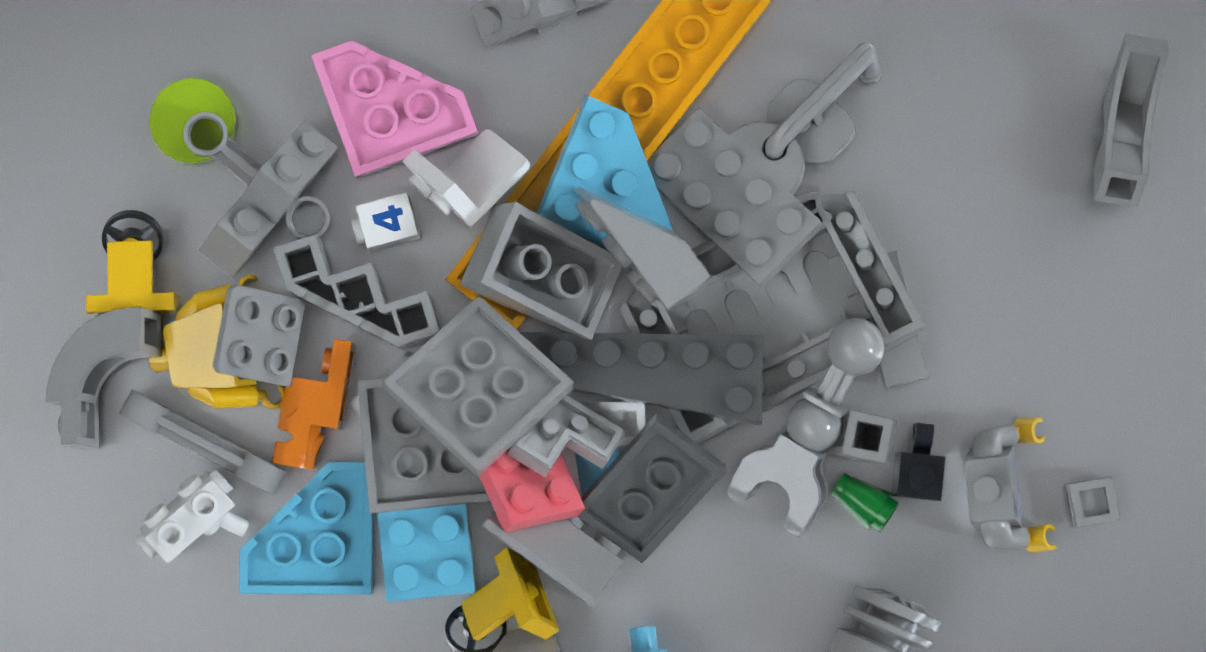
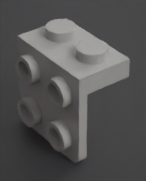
M240 285L230 286L226 292L213 362L214 370L220 374L256 380V382L290 387L306 300Z

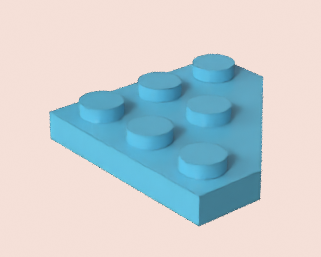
M585 95L536 213L582 238L604 246L601 240L607 236L604 231L598 233L593 226L591 227L575 206L581 200L574 189L580 186L671 230L672 226L629 114Z
M328 462L306 486L296 493L239 550V594H373L374 513L369 511L365 462Z

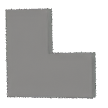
M566 395L511 446L507 455L545 478L565 447L604 469L626 430Z

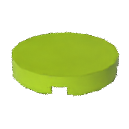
M186 78L172 82L159 92L151 106L149 127L154 142L165 155L179 163L190 165L204 164L215 160L213 157L204 158L195 155L189 150L184 141L183 131L186 122L193 115L200 112H210L219 116L227 127L228 137L232 140L235 138L237 127L235 108L232 101L220 87L205 79ZM201 119L193 124L190 138L195 147L201 150H211L220 145L222 131L217 122L211 119Z

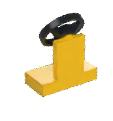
M125 210L114 214L108 219L102 232V245L107 253L108 294L86 295V313L97 317L117 309L142 307L161 314H176L182 307L181 296L174 292L153 293V261L159 257L162 251L164 233L160 224L152 216L137 210ZM125 218H135L149 224L143 230L130 227L123 231L111 225ZM156 232L159 245L153 253V241H146V239ZM107 234L117 242H109Z
M508 547L494 556L500 574L464 600L461 606L453 610L447 618L445 633L447 642L452 650L455 652H493L507 633L506 621L513 615L516 617L519 628L545 640L559 631L536 566L532 562ZM456 618L462 622L463 633L468 638L466 648L458 645L451 637L450 629ZM502 626L501 635L494 644L484 649L474 650L476 641L484 639L494 629Z

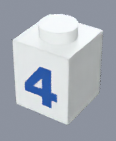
M407 192L356 206L358 217L351 219L358 244L366 243L367 249L370 252L421 239L411 199Z

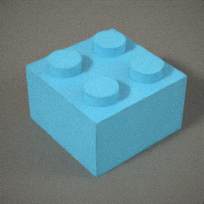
M469 504L377 513L386 602L475 593L478 591Z

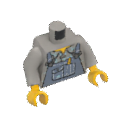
M1017 418L1013 424L980 431L974 437L973 449H969L964 458L970 523L978 532L982 531L985 543L993 548H1026L1030 553L1056 549V545H1049L1045 537L1046 532L1055 530L1053 525L1046 524L1027 529L1023 527L1014 445L1017 443L1044 442L1045 436H1035L1034 433L1036 423L1043 422L1042 418Z

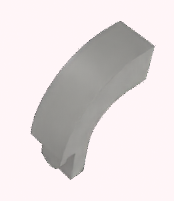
M142 307L109 311L85 323L64 344L52 366L46 389V403L61 406L58 431L61 436L62 446L79 449L99 448V399L102 387L110 373L122 363L133 359L162 357L161 313Z

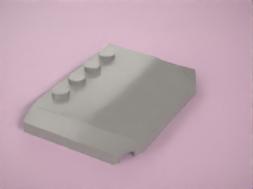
M847 191L845 194L804 192L796 196L824 226L763 288L754 282L712 240L692 248L691 250L711 277L669 309L658 300L651 304L636 289L630 299L619 308L630 332L636 334L763 335L762 413L822 383L832 364L827 349L828 339L832 330L841 322L859 318L873 323L883 336L885 343L884 352L912 338L924 330L925 325L854 191ZM854 261H856V266L861 272L872 271L874 282L859 277ZM669 409L679 430L696 443L709 440L743 423L711 417L702 413Z

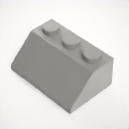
M494 511L483 525L484 528L591 607L623 563V560L616 556L621 548L602 534H599L595 540L581 530L586 522L578 516L504 533Z

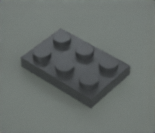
M656 414L581 497L585 509L578 517L640 563H643L726 473V465L660 415Z

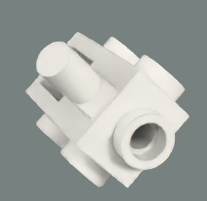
M215 469L211 474L206 471L200 477L197 474L192 475L177 489L179 495L165 506L161 503L149 511L143 519L145 524L140 528L141 534L135 540L150 558L153 559L159 554L168 564L203 533L211 536L221 527L242 537L248 528L249 521L229 512L235 506L228 495L233 490V487Z

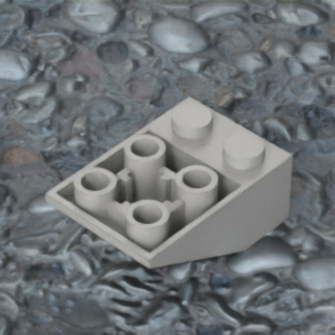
M580 186L574 189L581 200L575 205L580 214L598 233L602 231L606 233L607 236L601 242L612 257L619 261L625 269L629 266L632 268L627 277L642 296L644 295L651 304L658 300L669 309L711 277L688 244L667 227Z

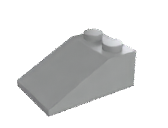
M510 202L493 206L460 285L497 304L586 340H592L622 265L603 248L517 202Z

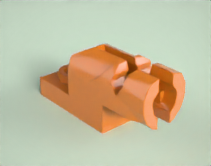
M334 339L333 348L325 349L322 373L328 374L327 382L292 377L290 387L286 386L283 391L277 428L288 431L293 435V439L287 442H275L271 463L311 470L315 469L316 459L325 434H321L322 427L342 430L356 344L350 341Z

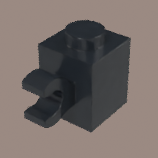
M913 424L910 453H895L891 489L892 497L941 501L945 457L930 455L934 436L933 424Z

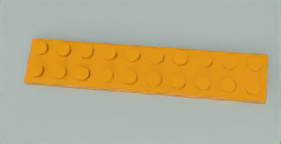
M662 0L588 96L629 114L646 161H648L773 0ZM580 106L505 203L517 202L535 213L537 212ZM480 234L445 280L471 301L479 295L518 330L528 317L527 315L497 304L460 285L480 239Z

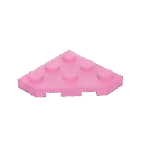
M352 40L311 55L356 179L401 163L414 149L423 155L478 135L463 91L451 85L441 83L416 69L392 58L389 59Z

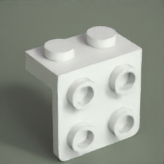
M490 129L481 132L443 171H440L415 149L402 161L413 173L408 180L424 197H429L445 215L453 211L470 227L479 218L486 215L491 207L512 186L516 185L530 168V162L524 155Z

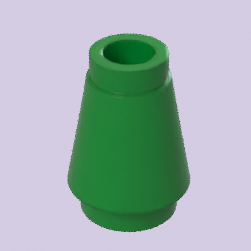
M847 473L842 475L831 492V495L837 498L868 530L873 527L881 532L899 505V502L891 498V492L858 478L851 477Z

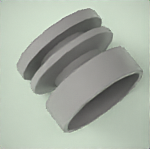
M855 585L851 595L869 603L866 613L846 606L844 612L861 623L858 631L837 628L827 652H907L910 645L931 649L933 642L915 635L918 625L938 632L942 622L934 619L922 606L884 589L862 588Z

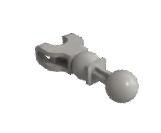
M853 318L845 320L832 330L827 344L828 355L832 364L819 389L810 388L804 391L802 394L804 398L797 401L789 412L787 419L788 431L780 434L774 445L763 447L742 459L727 491L730 498L742 503L753 497L765 481L779 483L787 491L790 500L788 513L784 520V528L796 537H800L809 530L828 498V484L822 471V463L828 453L826 449L832 447L840 437L842 430L841 417L847 415L850 411V408L841 402L855 376L867 374L874 370L884 355L885 343L880 330L873 323L864 319Z

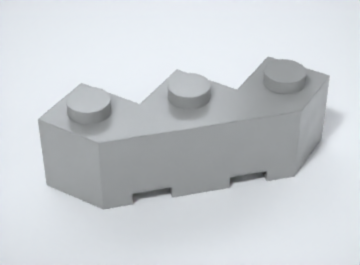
M316 234L273 248L286 290L402 350L427 342L441 330L431 296L427 291L387 303L376 267L371 262L332 275L322 241Z

